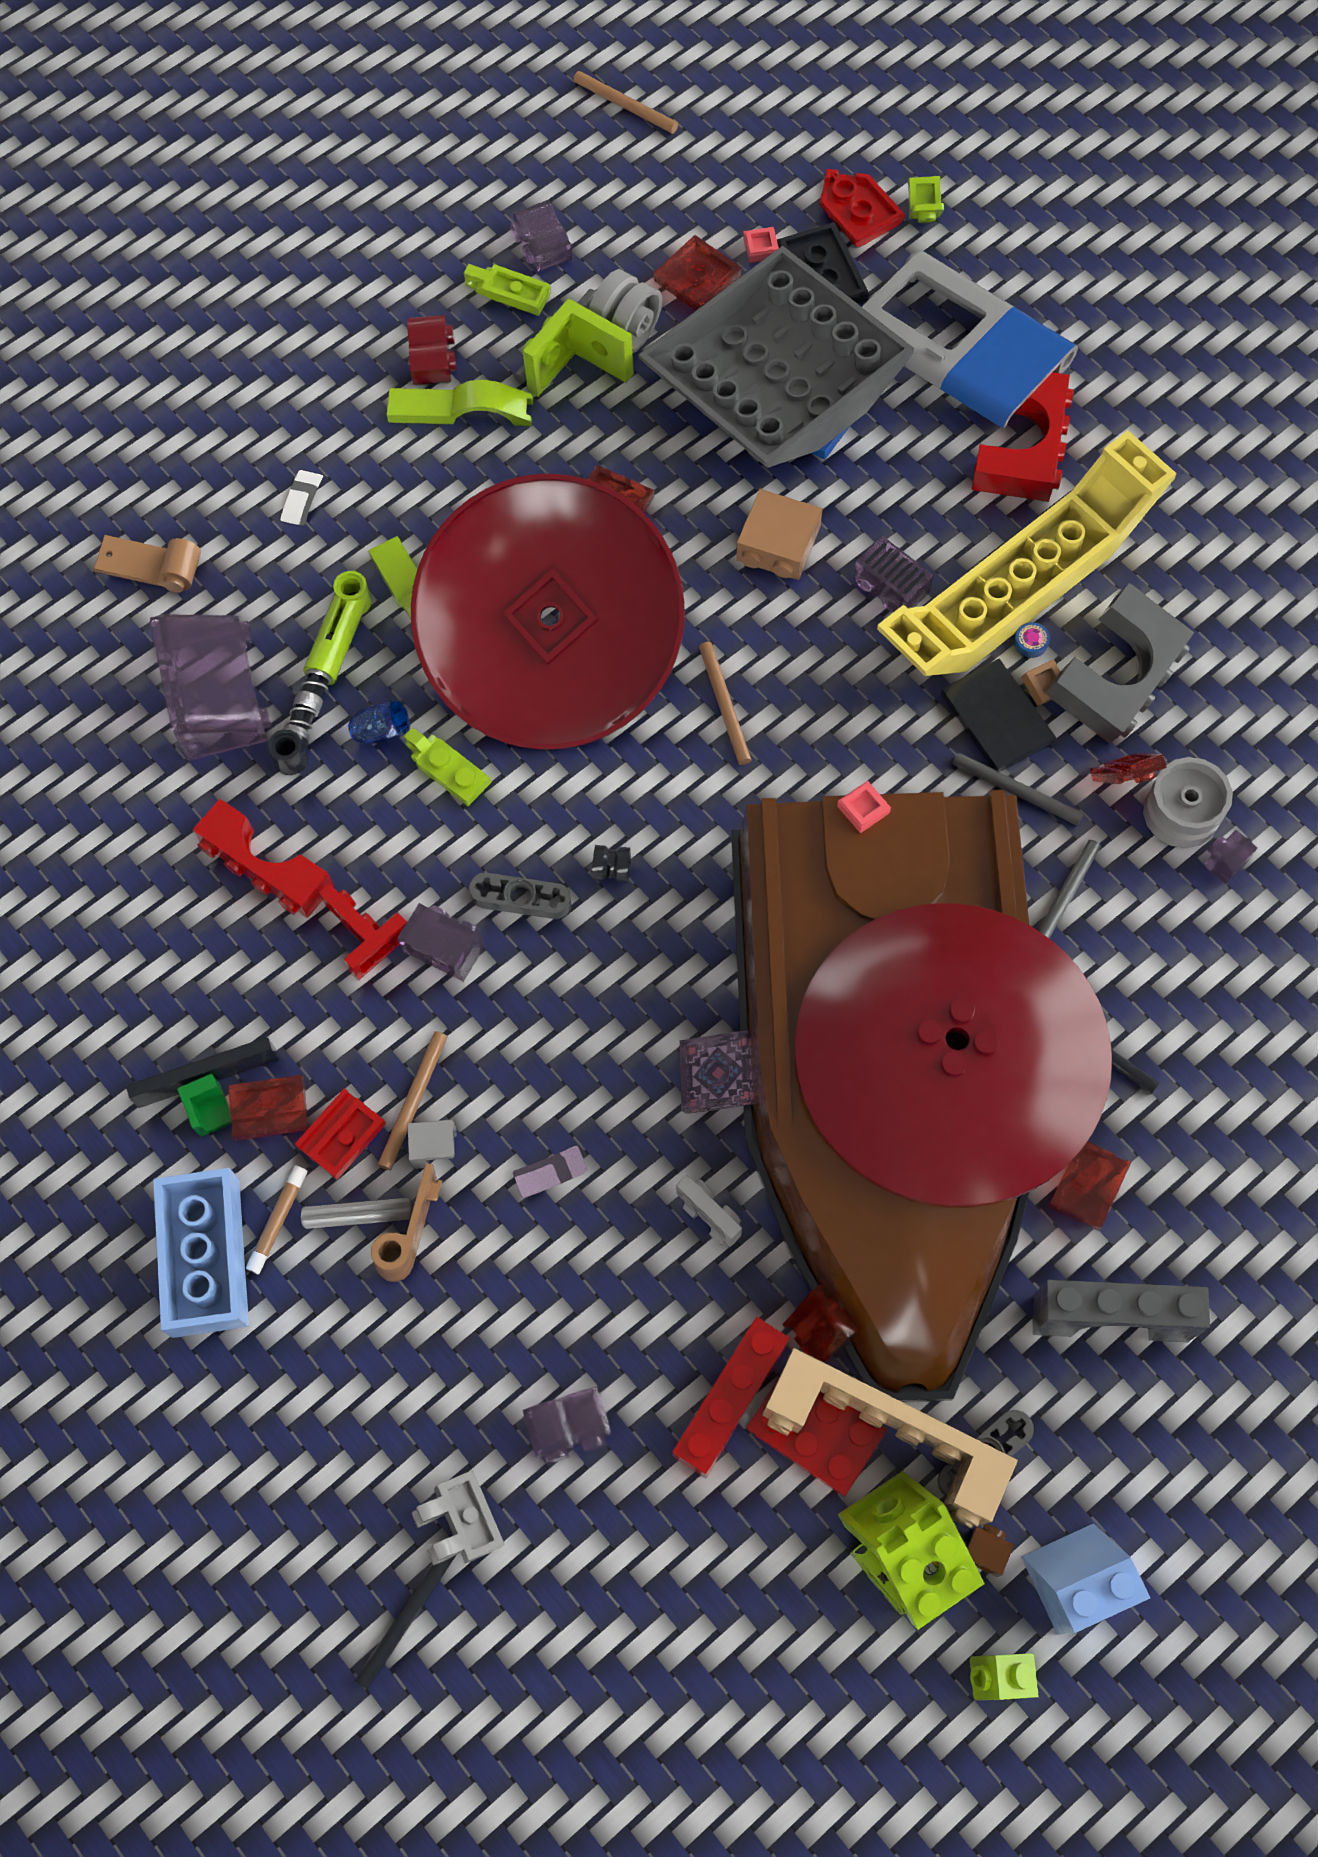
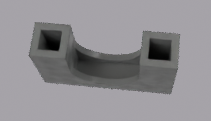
M1128 583L1114 597L1098 620L1124 639L1135 651L1139 661L1137 682L1132 685L1113 684L1074 657L1061 670L1045 692L1053 701L1109 744L1120 735L1126 738L1138 723L1134 717L1138 711L1143 713L1155 699V696L1151 693L1156 686L1161 688L1173 673L1169 669L1174 661L1176 663L1180 662L1190 649L1187 642L1194 634L1192 630L1131 583Z
M1047 1280L1032 1296L1033 1335L1072 1337L1079 1330L1089 1327L1131 1326L1147 1328L1149 1341L1188 1343L1210 1328L1208 1287Z

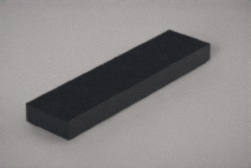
M264 1037L134 1082L126 1086L129 1099L138 1108H142L179 1095L177 1088L209 1074H213L219 1081L277 1061L279 1058L276 1048L270 1039Z

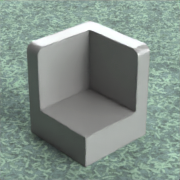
M453 1120L408 1123L409 1161L414 1169L425 1168V1164H429V1160L448 1159L455 1156L454 1137L457 1136V1130Z

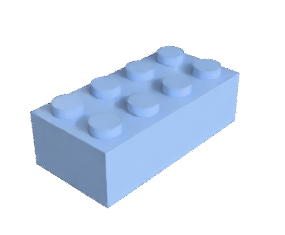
M230 1168L153 1179L161 1331L175 1338L249 1327L239 1178Z

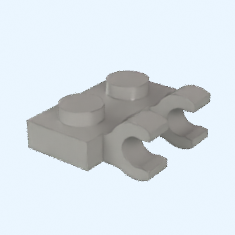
M686 1175L676 1185V1194L685 1202L683 1209L693 1219L699 1215L711 1227L709 1235L720 1245L726 1242L731 1247L741 1237L742 1227L739 1224L741 1222L739 1216L727 1205L721 1208L713 1200L712 1196L714 1193L702 1180L698 1178L694 1182Z
M473 1470L438 1484L434 1488L437 1499L416 1507V1511L412 1512L417 1528L445 1515L452 1531V1537L433 1544L432 1548L427 1550L433 1566L461 1553L466 1564L505 1545Z

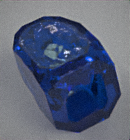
M388 701L361 709L351 718L348 730L351 738L356 742L376 744L404 736L410 730L411 724L407 709L400 701Z

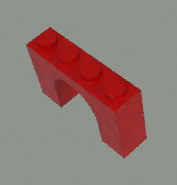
M1052 372L1013 413L1032 420L1040 428L1044 437L1040 443L1026 449L979 445L971 490L1049 502L1052 490H1059L1062 478V470L1057 469V463L1063 462L1066 443L1061 442V435H1067L1070 416L1064 415L1065 408L1070 409L1074 393V389L1068 388L1070 375Z

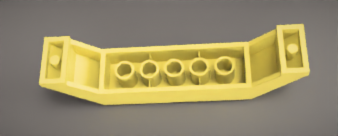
M1127 430L1103 449L1101 456L1069 494L927 605L907 608L905 605H902L879 623L877 630L924 676L967 672L1015 634L1023 624L1030 622L1108 560L1175 479L1177 473Z

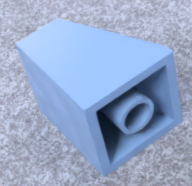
M1091 1524L1021 1556L1057 1635L1079 1632L1150 1599L1131 1557L1095 1524Z

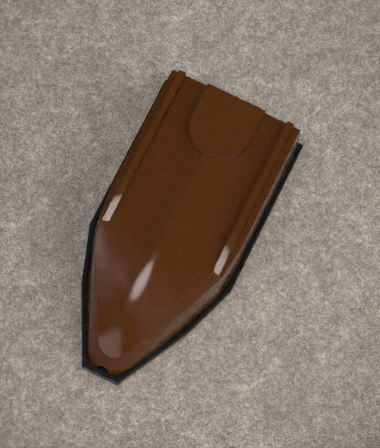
M990 790L988 796L944 797V792L880 794L891 807L890 813L861 834L837 807L838 800L846 795L822 796L821 801L776 803V798H762L761 804L746 805L741 830H731L740 1041L747 1040V1047L741 1048V1050H744V1054H748V1050H750V1055L742 1056L741 1052V1061L745 1060V1069L742 1068V1073L745 1071L746 1081L742 1080V1089H744V1084H751V1089L750 1085L745 1086V1091H743V1093H749L750 1100L743 1101L745 1143L787 1250L861 1381L901 1402L952 1401L1018 1241L1029 1192L993 1205L949 1208L907 1200L869 1182L851 1169L832 1150L813 1123L804 1104L798 1084L794 1043L801 1004L817 970L844 939L871 921L894 911L913 906L934 903H957L995 910L1029 925L1016 795L1005 796L1004 790ZM952 1032L945 1037L947 1045L954 1050H962L968 1045L967 1039L961 1033Z

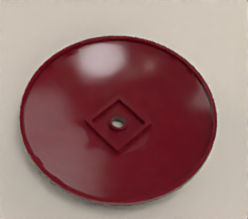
M533 474L505 480L482 490L459 506L442 523L425 549L417 568L411 597V627L417 656L425 675L443 702L458 717L485 735L514 746L538 750H559L589 744L611 735L635 719L654 700L667 681L678 657L685 622V601L679 570L668 544L653 522L635 504L614 490L588 479L563 474ZM550 607L556 608L560 612L559 621L552 626L545 625L541 621L542 612Z
M957 903L918 905L894 911L862 926L844 939L819 967L808 986L797 1020L794 1047L798 1084L804 1104L823 1139L851 1169L869 1182L907 1200L927 1205L949 1208L993 1205L1014 1199L1036 1189L1063 1170L1080 1152L1101 1118L1108 1097L1112 1070L1111 1041L1106 1018L1089 981L1065 951L1050 938L1012 916L979 906ZM952 1032L961 1033L967 1039L968 1045L962 1050H954L947 1045L945 1037Z

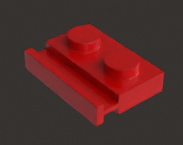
M344 1088L299 1138L295 1145L333 1178L338 1180L382 1130L386 1122Z

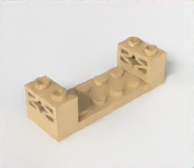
M795 1348L793 1349L762 1416L769 1419L767 1423L769 1427L785 1435H789L791 1431L798 1433L804 1426L820 1391L825 1394L823 1400L842 1410H845L846 1406H850L860 1411L859 1418L868 1424L881 1428L882 1424H886L897 1430L895 1436L900 1440L913 1446H917L918 1443H924L934 1448L933 1456L946 1463L954 1465L955 1461L961 1462L944 1501L947 1510L951 1511L950 1516L952 1520L968 1528H972V1526L978 1527V1525L993 1521L1017 1464V1459Z

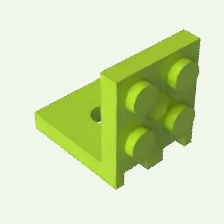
M569 298L553 316L545 320L542 329L534 338H530L526 342L522 352L528 392L537 397L575 354L625 383L634 375L632 334Z
M904 1471L838 1514L844 1527L877 1557L911 1624L918 1630L985 1584L945 1504ZM933 1561H938L937 1573L930 1579H924L925 1567Z

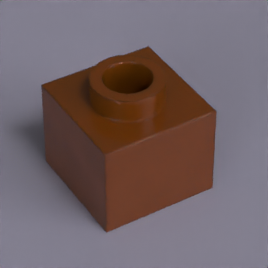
M984 1524L982 1529L979 1527L971 1529L965 1544L976 1567L995 1577L1003 1575L1014 1544L1005 1540L1007 1536L1005 1532L991 1525Z

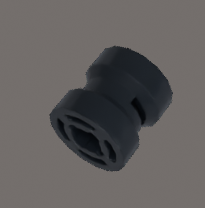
M595 845L592 879L604 881L606 878H614L617 882L628 883L631 848L619 847L617 850H611L605 845Z

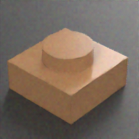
M1054 659L1026 672L1021 677L1037 707L1052 700L1045 692L1061 672Z

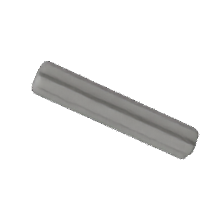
M409 1198L309 1206L301 1210V1223L304 1228L310 1229L410 1220L413 1204Z

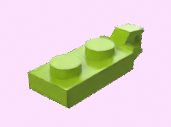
M468 264L464 271L465 285L475 289L476 293L537 316L540 315L551 294V285L549 283L495 264L492 268L487 267L486 269Z
M413 727L403 736L406 741L405 745L414 752L411 757L417 763V767L469 807L491 783V779L487 774L440 738L431 735L427 739Z

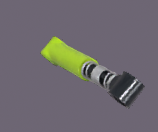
M356 571L343 572L334 580L333 588L335 593L303 668L307 679L306 682L300 685L301 691L297 693L294 699L293 708L290 710V721H287L283 729L275 732L268 740L267 748L277 770L285 775L298 774L306 767L308 763L306 752L309 739L308 729L313 728L310 724L313 718L319 714L323 703L321 697L323 692L328 690L326 685H333L337 679L362 615L371 607L372 600L366 580L361 573ZM358 592L355 595L349 596L350 593ZM289 749H293V750H294V751H293L291 754H289V755H286V756H283V755H282L283 752H285L286 750H289Z

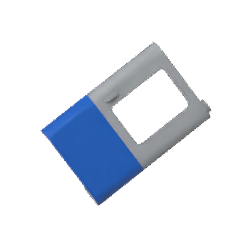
M923 251L911 254L904 266L862 306L863 309L914 348V354L904 367L1002 429L1007 425L1013 413L1053 371L1063 373L1070 366L1078 350V346ZM919 280L981 318L982 321L954 349L948 350L884 311L882 307L908 281L912 283Z

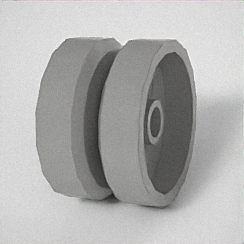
M617 269L602 281L593 296L589 310L631 333L632 352L635 353L645 344L658 321L662 308V295L656 288L647 283H639L633 275L624 270Z
M1193 757L1176 759L1162 768L1145 799L1143 814L1147 827L1156 838L1170 846L1181 848L1200 846L1213 837L1232 805L1233 791L1229 779L1218 766L1205 759Z

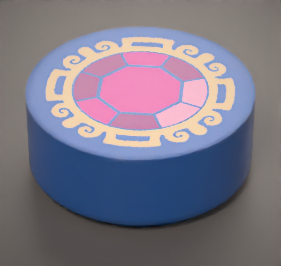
M1029 622L1023 624L1017 630L1014 645L1021 655L1028 658H1036L1043 655L1047 650L1050 635L1043 625Z

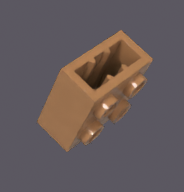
M759 489L737 542L736 561H740L751 568L759 567L774 572L782 578L790 577L799 580L821 527L823 508Z

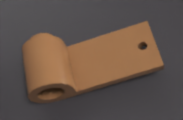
M104 535L94 571L162 586L169 591L178 593L191 588L201 550L191 541L179 538L170 540L168 547L162 548Z
M425 1164L407 1234H382L374 1241L371 1247V1257L376 1270L387 1281L397 1282L403 1280L410 1274L413 1268L430 1202H437L442 1185V1180L436 1182L437 1177L433 1164Z

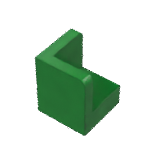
M213 1074L177 1088L191 1126L200 1137L234 1123V1117L221 1084Z

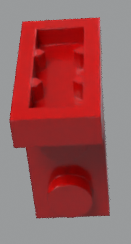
M329 883L319 892L324 905L361 942L355 950L344 958L349 971L358 981L412 935L408 922L398 912L379 928L378 924L369 914L365 912L361 916L353 908L356 906V903L344 889L338 892Z

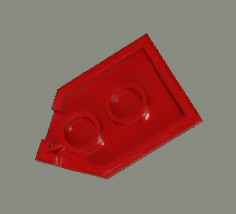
M826 169L819 206L856 247L864 246L899 226L905 219V213L869 174L857 173L856 176L838 174L839 170Z

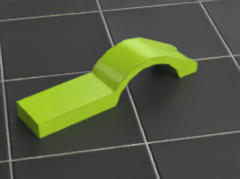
M489 380L467 381L456 386L454 390L390 388L387 418L389 423L454 424L456 418L464 413L490 411L509 419L514 426H531V416L526 414L527 404L533 405V394Z
M396 536L369 549L368 552L397 604L405 610L411 619V597L417 568L400 539Z

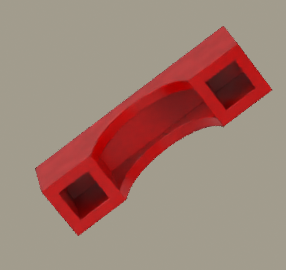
M219 799L193 828V832L200 841L197 846L211 858H214L216 855L225 860L224 865L232 873L239 877L245 874L251 878V884L259 892L266 896L271 892L279 898L278 903L293 915L298 911L306 918H309L322 902L319 892L329 883L334 887L329 874L301 854L291 860L278 863L266 862L255 857L251 853L250 847L254 830L249 820L222 799Z
M756 1316L674 1448L672 1454L675 1459L704 1478H707L745 1411L786 1349L790 1337Z

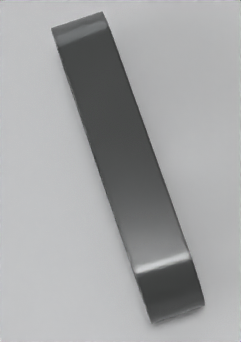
M480 873L471 880L469 885L472 901L478 907L484 909L560 919L569 913L572 905L569 890L559 883L493 873ZM485 884H490L494 892H488L487 897H481L478 889H484ZM502 886H505L504 901L501 900L500 894L497 893H502ZM518 888H525L531 895L525 903L517 904L510 899L512 892ZM537 891H541V899H539V906H535L537 902ZM554 895H560L562 902H559L556 908L550 907L548 900H552Z
M1011 1410L1003 1414L976 1439L1005 1453L1001 1443L990 1436V1433L995 1431L997 1438H999L1009 1428L1006 1423L1007 1420L1012 1423H1016L1019 1420L1024 1426L1020 1430L1023 1438L1020 1439L1015 1435L1003 1444L1010 1449L1007 1455L1012 1457L1031 1440L1034 1432L1030 1417L1018 1410ZM955 1461L954 1465L948 1463L939 1472L937 1484L940 1492L945 1497H947L950 1490L947 1486V1483L950 1481L947 1473L951 1471L956 1475L961 1462Z

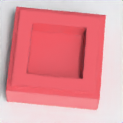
M774 227L743 231V240L749 263L763 261L779 249Z
M868 780L838 800L837 807L860 834L888 815L891 807Z

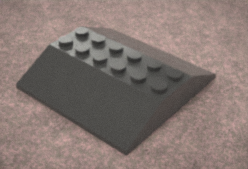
M781 246L641 352L639 359L768 468L820 450L867 413L914 354V348L788 249Z

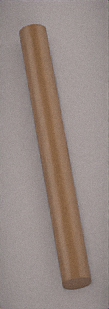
M581 71L576 72L574 82L672 134L677 130L678 122Z
M704 642L699 646L726 729L738 764L746 765L752 761L712 643Z
M434 1031L378 1162V1166L383 1169L392 1170L408 1132V1123H412L448 1038L447 1035L441 1032Z

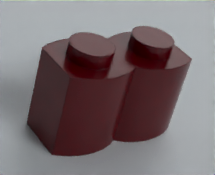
M445 315L407 318L409 363L413 385L451 382V371H457L455 352H449V345L455 344L453 325H447Z

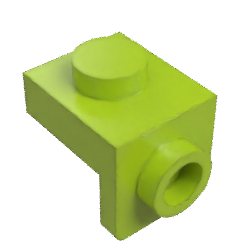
M940 176L909 178V219H918L919 223H930L936 221V218L941 216L944 211V203H941Z
M1034 1653L970 1657V1680L975 1700L1038 1697Z

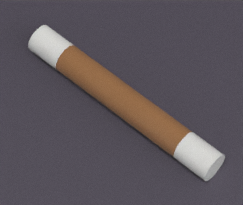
M294 1165L247 1263L246 1270L257 1275L260 1274L308 1171L304 1168Z

